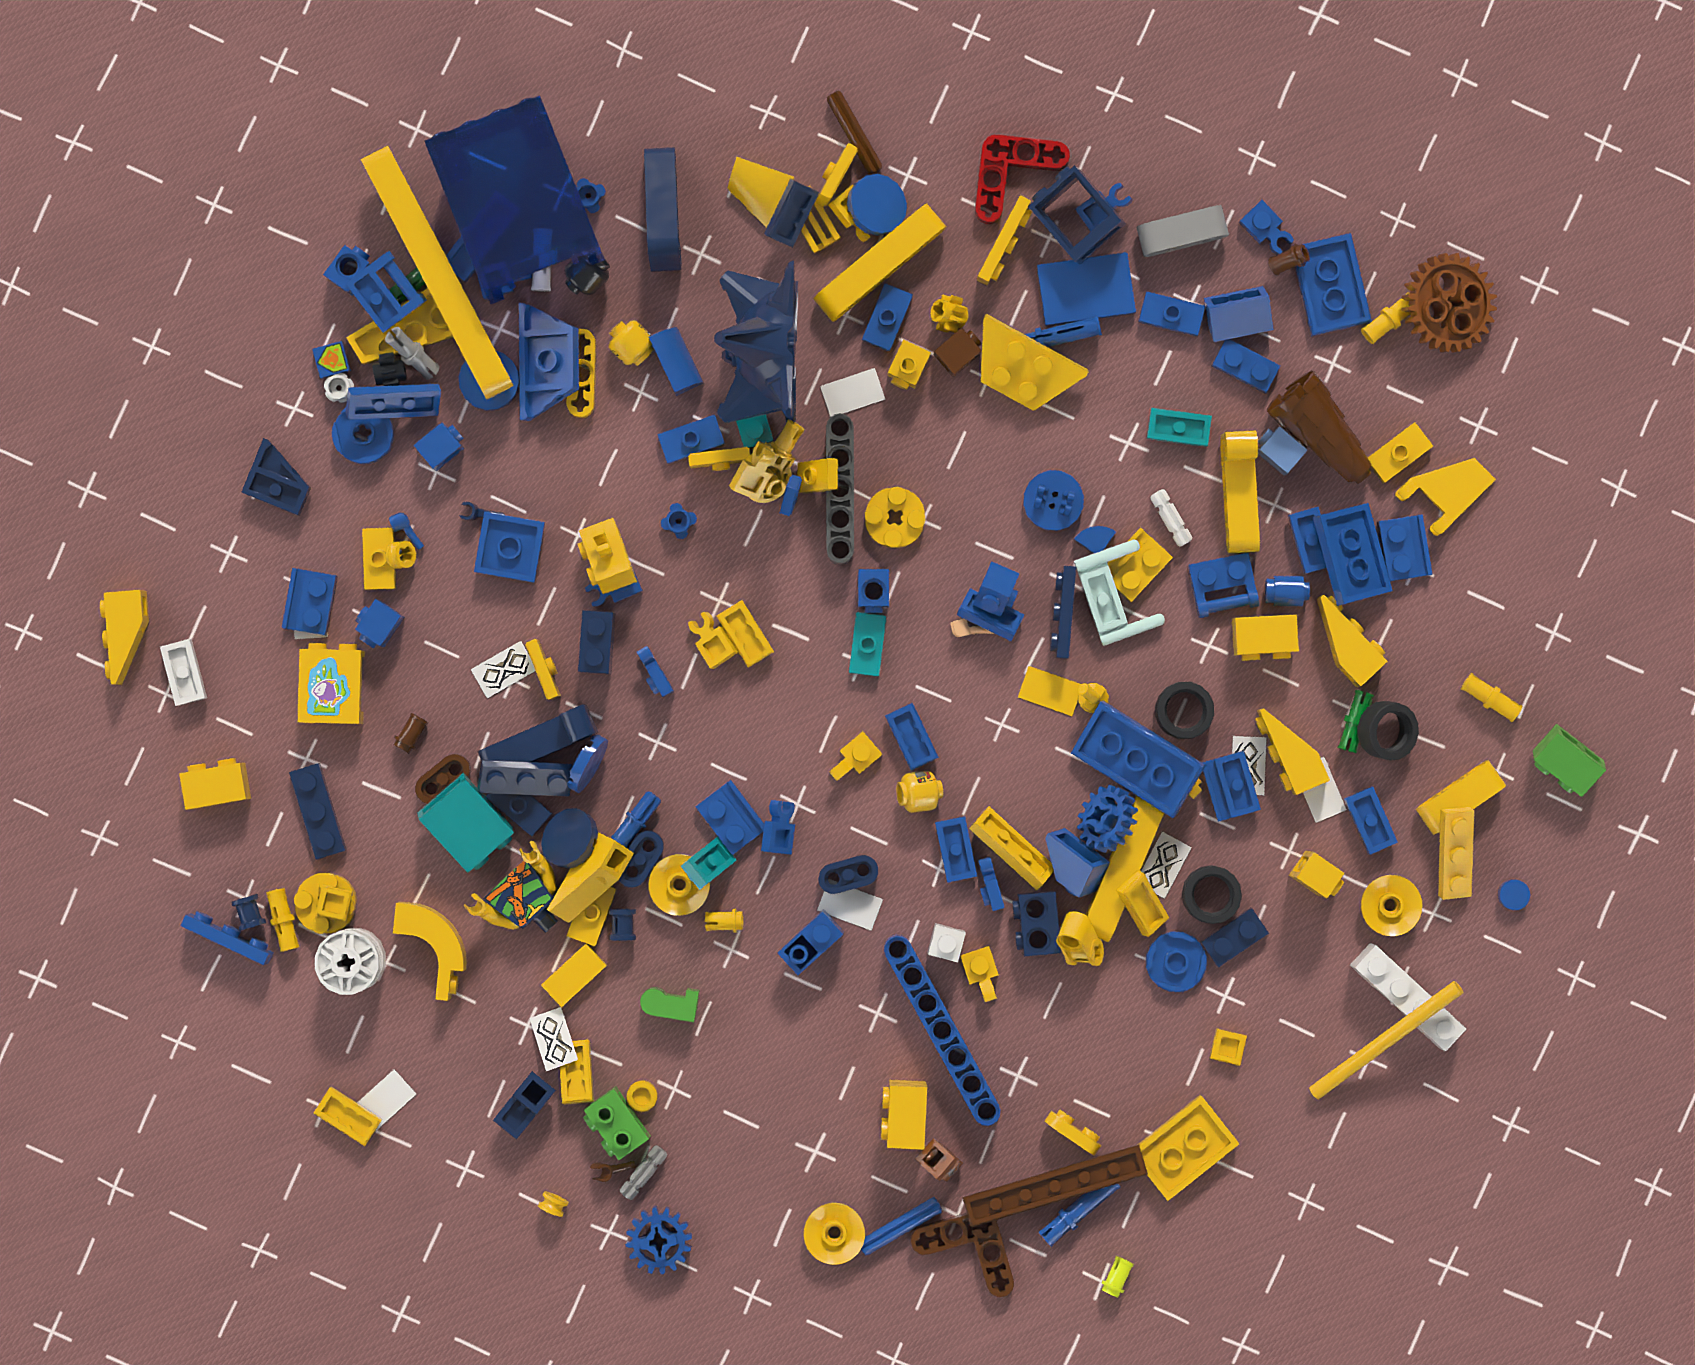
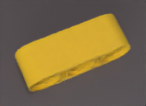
M1486 760L1416 808V811L1431 833L1435 835L1440 832L1441 809L1468 806L1475 809L1501 791L1506 784L1491 762Z

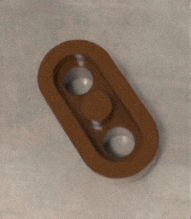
M459 754L446 756L418 779L415 785L417 797L422 802L428 804L461 774L464 773L469 778L471 773L469 761ZM455 763L461 767L459 775L451 773L450 768ZM429 783H435L437 786V792L433 795L427 792V785Z

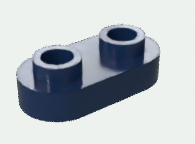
M654 831L641 832L630 845L629 850L634 852L619 879L620 883L624 886L637 887L641 885L664 850V842L661 836ZM646 840H651L654 843L653 851L647 852L644 850L643 843ZM629 866H635L638 869L636 877L628 876L627 869Z
M859 855L827 864L819 873V885L829 894H838L867 886L876 880L878 865L872 857L867 855ZM865 864L869 867V873L866 876L858 874L857 868L859 865ZM835 872L839 875L840 880L837 884L829 883L828 875Z

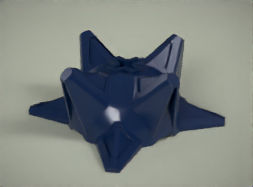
M794 261L789 262L786 266L784 277L780 284L727 270L719 281L723 291L727 292L737 317L735 320L737 324L717 332L714 335V342L725 349L722 351L721 358L731 364L732 367H736L734 372L736 376L724 403L720 404L717 414L726 424L782 411L786 422L788 419L796 422L795 356L798 281H795Z

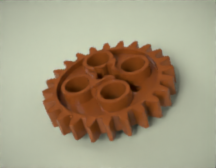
M1447 253L1439 254L1438 258L1436 256L1427 258V263L1423 262L1417 265L1419 271L1409 274L1414 282L1404 284L1410 290V294L1401 297L1409 301V306L1402 308V311L1410 312L1411 315L1405 320V324L1414 323L1415 327L1412 329L1411 334L1421 333L1419 343H1427L1429 341L1430 350L1438 349L1439 347L1440 353L1449 352L1450 350L1454 353L1460 352L1461 348L1463 350L1472 348V343L1481 342L1480 335L1489 333L1485 324L1494 323L1495 321L1489 316V312L1497 310V307L1490 305V300L1497 298V295L1489 294L1488 291L1494 283H1485L1484 279L1487 277L1488 272L1478 273L1480 263L1469 265V256L1460 259L1459 253L1450 254L1449 256ZM1440 277L1444 280L1443 289L1439 285ZM1466 289L1470 293L1469 301L1465 298ZM1430 305H1431V306L1433 307V309H1434V316H1433V318H1432L1431 315L1429 314V306H1430ZM1456 317L1460 321L1459 329H1457L1455 326Z

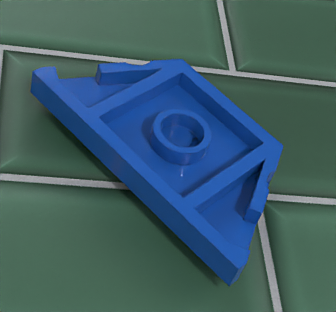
M519 303L520 420L531 421L579 390V329L525 303Z

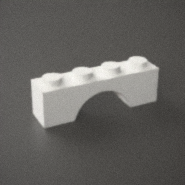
M1372 943L1350 964L1360 976L1406 1016L1432 997L1378 946ZM1445 1008L1417 1027L1443 1051H1447L1466 1030Z

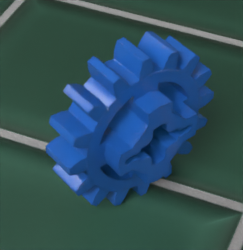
M1108 785L1107 789L1101 786L1098 789V795L1091 792L1089 794L1091 801L1089 803L1083 802L1082 805L1085 808V812L1078 814V817L1083 819V822L1077 826V829L1083 831L1080 839L1086 841V846L1106 853L1108 849L1116 851L1117 843L1125 845V835L1132 836L1133 832L1129 828L1131 825L1137 824V820L1133 819L1132 815L1137 813L1138 809L1131 806L1135 799L1128 796L1129 792L1112 785Z
M654 1206L651 1215L645 1210L641 1211L642 1220L640 1221L637 1218L632 1220V1224L636 1229H628L626 1232L628 1236L633 1237V1240H629L625 1244L626 1247L634 1249L629 1255L630 1259L636 1257L640 1259L637 1265L639 1269L645 1264L649 1265L648 1273L652 1274L655 1267H659L661 1274H665L666 1266H670L673 1271L676 1270V1260L683 1263L686 1261V1257L682 1252L691 1251L692 1246L685 1243V1241L692 1239V1233L684 1232L689 1223L688 1221L682 1223L678 1221L681 1215L679 1212L674 1216L669 1215L670 1207H666L663 1213H659L657 1206ZM663 1221L670 1223L676 1230L670 1231L664 1226ZM651 1222L649 1233L639 1236L641 1229ZM657 1228L661 1238L667 1239L663 1243L661 1253L657 1242L651 1241L656 1235ZM679 1244L677 1251L667 1258V1250L670 1246ZM647 1249L654 1254L655 1259L646 1256L642 1250Z

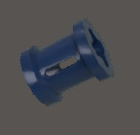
M258 894L231 902V905L236 907L240 919L239 931L266 923L265 918L261 917L256 901L259 898Z
M609 909V914L612 915V934L609 935V940H636V935L633 934V915L636 914V909Z

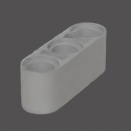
M1222 205L1151 221L1136 227L1144 257H1151L1229 236Z

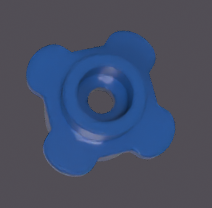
M582 178L577 182V189L575 195L571 197V203L574 207L581 206L588 209L590 213H596L600 209L599 202L601 197L605 195L606 190L603 185H595ZM590 193L591 198L587 199L585 195Z
M674 503L670 506V512L667 517L661 520V527L664 530H670L675 533L678 539H684L688 535L687 531L690 526L696 523L697 517L695 513H688L682 509L681 504ZM680 518L682 522L677 524L676 519Z

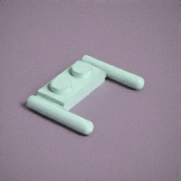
M1135 539L1074 561L1103 646L1156 628L1165 622L1162 614H1156L1131 624L1127 622L1107 562L1138 551L1140 544Z

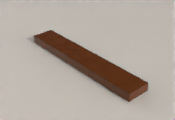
M1138 1144L962 1198L970 1225L975 1227L1148 1175Z

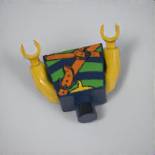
M530 841L533 848L532 852L524 853L521 848L519 849L523 861L483 898L484 901L477 894H471L477 901V904L473 907H468L464 904L465 909L471 915L480 916L495 926L511 930L519 927L524 929L534 921L545 933L558 922V919L547 910L557 889L554 871L544 856L540 854L534 841Z

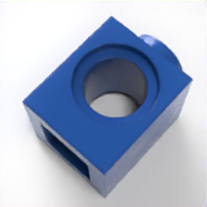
M344 245L323 275L353 296L354 294L345 283L370 265L367 261L370 256L357 246H354L351 250ZM349 261L357 262V271L353 275H344V265Z
M443 422L414 444V447L436 472L465 449L460 443L464 438L453 424L447 427Z
M858 569V607H864V613H883V607H889V569ZM870 583H877L882 588V596L877 600H871L865 595V588Z

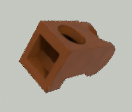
M934 1138L915 1158L937 1180L941 1181L943 1179L946 1182L963 1164L957 1156Z

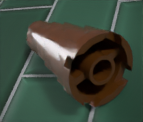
M1312 370L1305 373L1285 388L1287 391L1282 396L1278 394L1267 407V412L1283 429H1288L1305 448L1309 447L1329 468L1332 467L1347 482L1355 481L1359 484L1371 474L1369 468L1372 464L1360 447L1361 442L1343 419L1345 417L1330 397L1331 393L1321 378Z

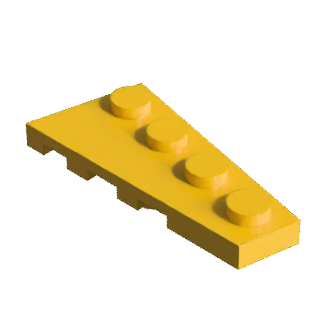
M428 288L421 292L427 301L383 333L373 321L346 337L363 365L378 361L380 354L393 352L394 355L399 354L391 345L385 342L388 332L396 338V334L391 330L395 327L402 329L413 342H418L422 346L453 337ZM407 300L406 302L402 303L401 306L405 305L409 301Z

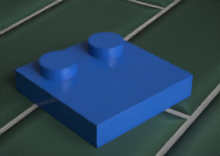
M484 512L474 572L535 583L545 522Z

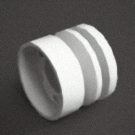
M347 928L329 935L319 945L315 955V971L320 982L328 990L340 995H353L373 986L381 978L386 966V952L381 941L372 932L362 928ZM346 954L348 958H354L355 964L350 966V970L347 965H342V960L346 958Z

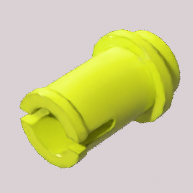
M1116 1256L1106 1281L1102 1280L1101 1282L1104 1284L1101 1290L1118 1298L1120 1292L1124 1293L1125 1291L1122 1288L1134 1264Z

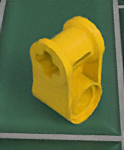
M1073 911L1067 913L1056 939L1058 946L1065 956L1066 963L1068 965H1076L1078 962L1090 963L1092 966L1101 965L1104 957V947L1092 926L1091 920L1080 912Z

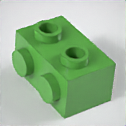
M1558 724L1533 749L1534 765L1545 775L1551 773L1558 778L1559 785L1570 794L1576 792L1582 797L1606 771L1605 762L1602 758Z
M617 1086L584 1109L587 1114L583 1117L586 1124L593 1132L599 1131L604 1139L601 1144L610 1157L615 1155L620 1160L651 1137Z

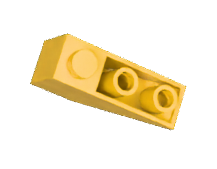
M144 590L104 593V600L100 601L101 617L106 618V630L102 633L103 646L105 649H108L109 661H105L106 678L111 680L112 685L123 684L149 623L147 591Z
M1321 595L1317 598V603L1335 665L1355 687H1361L1388 662L1383 657L1385 651L1374 640L1369 642L1362 635L1364 629L1355 619L1351 618L1348 620L1340 612L1343 610L1342 605L1337 606L1333 596L1327 598L1325 595Z
M1265 709L1257 710L1259 717L1255 718L1256 724L1262 735H1268L1272 745L1267 746L1273 762H1279L1284 773L1279 776L1286 791L1291 790L1294 795H1298L1330 781L1319 753Z
M598 832L597 840L594 839L592 845L594 849L591 855L582 864L570 868L547 910L567 923L571 922L620 879L634 852Z

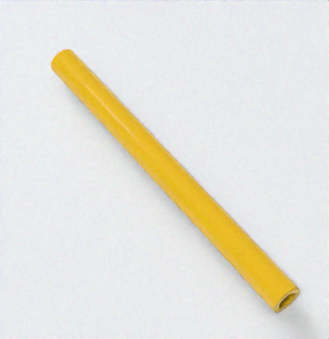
M1456 981L1451 982L1309 1087L1312 1095L1319 1100L1464 993L1460 985Z

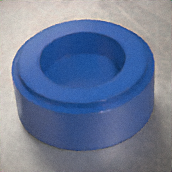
M1510 879L1503 882L1499 887L1498 899L1505 908L1520 910L1528 904L1530 890L1524 882Z

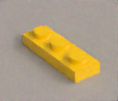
M1021 195L1019 196L977 276V281L988 286L991 279L997 281L1004 268V264L1000 263L1004 253H1012L1019 239L1014 234L1019 225L1025 228L1033 212L1028 209L1031 200Z
M990 806L982 812L969 828L1036 890L1054 872L1052 863Z
M1470 806L1441 809L1438 896L1443 900L1472 897L1474 810Z

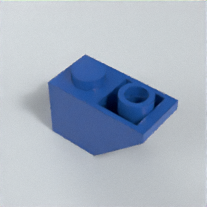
M823 909L777 953L799 975L844 934V931Z

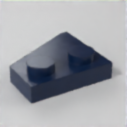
M263 438L241 492L300 516L311 487L269 440Z

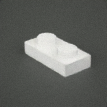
M192 639L161 646L160 649L175 706L206 699L207 695Z

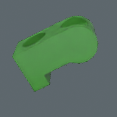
M651 987L643 993L640 1005L646 1014L694 1022L700 990L687 988L686 996L666 993L658 987Z

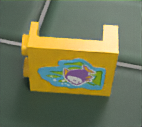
M308 643V649H299V723L363 724L364 712H361L362 658L365 657V651L357 650V644H339V650L327 649V644Z

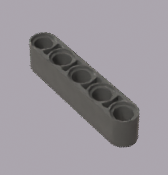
M839 413L834 414L827 421L826 458H831L837 451H843L848 455V463L843 467H838V482L846 483L849 487V492L846 496L839 498L834 496L831 490L826 491V548L830 561L834 564L843 565L848 563L854 554V426L850 417ZM836 421L847 423L849 427L847 434L844 436L834 435L831 431L833 423ZM844 512L849 517L847 526L837 528L832 524L831 519L835 513ZM838 542L847 544L849 554L842 559L834 557L831 552L834 544Z

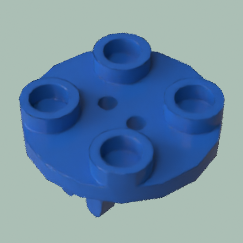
M1048 470L1036 475L1028 483L1024 492L1023 506L1027 517L1036 526L1045 530L1059 531L1068 528L1079 518L1083 509L1084 495L1080 484L1073 476L1063 471ZM1057 492L1058 496L1053 497L1052 493ZM1054 504L1055 508L1050 509L1049 505Z

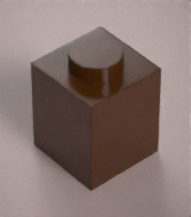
M961 328L938 347L933 355L952 377H955L981 354L982 350L979 346L982 343L971 330L966 333Z

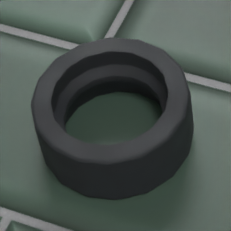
M1190 681L1176 682L1166 687L1158 696L1155 704V717L1160 728L1169 736L1177 739H1192L1203 734L1210 727L1214 717V702L1209 692L1201 685ZM1181 692L1195 695L1202 705L1200 721L1190 728L1175 726L1167 716L1169 700Z
M1379 701L1367 707L1361 715L1357 727L1361 747L1369 755L1389 761L1399 760L1408 755L1416 745L1419 735L1418 721L1414 712L1405 705L1391 701ZM1394 713L1399 721L1400 731L1394 744L1385 749L1379 745L1377 740V727L1384 715Z
M1210 865L1200 867L1191 872L1184 882L1182 898L1183 904L1190 915L1201 922L1216 924L1223 923L1233 917L1240 907L1242 893L1241 886L1235 875L1225 868ZM1211 876L1222 879L1227 884L1230 892L1227 905L1222 910L1213 913L1200 909L1194 899L1196 885L1205 877Z

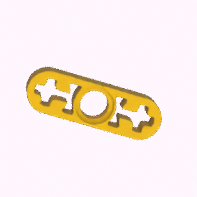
M579 329V339L580 335H585V339L591 342L590 345L584 348V356H591V361L579 359V365H585L590 369L589 378L584 382H579V388L590 386L589 392L583 390V398L589 402V406H585L583 412H578V408L572 406L573 401H578V390L567 397L566 404L573 416L586 418L592 414L595 408L596 339L589 330Z

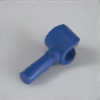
M400 512L389 517L394 532L404 529L406 535L418 550L424 547L423 543L414 533L406 514Z

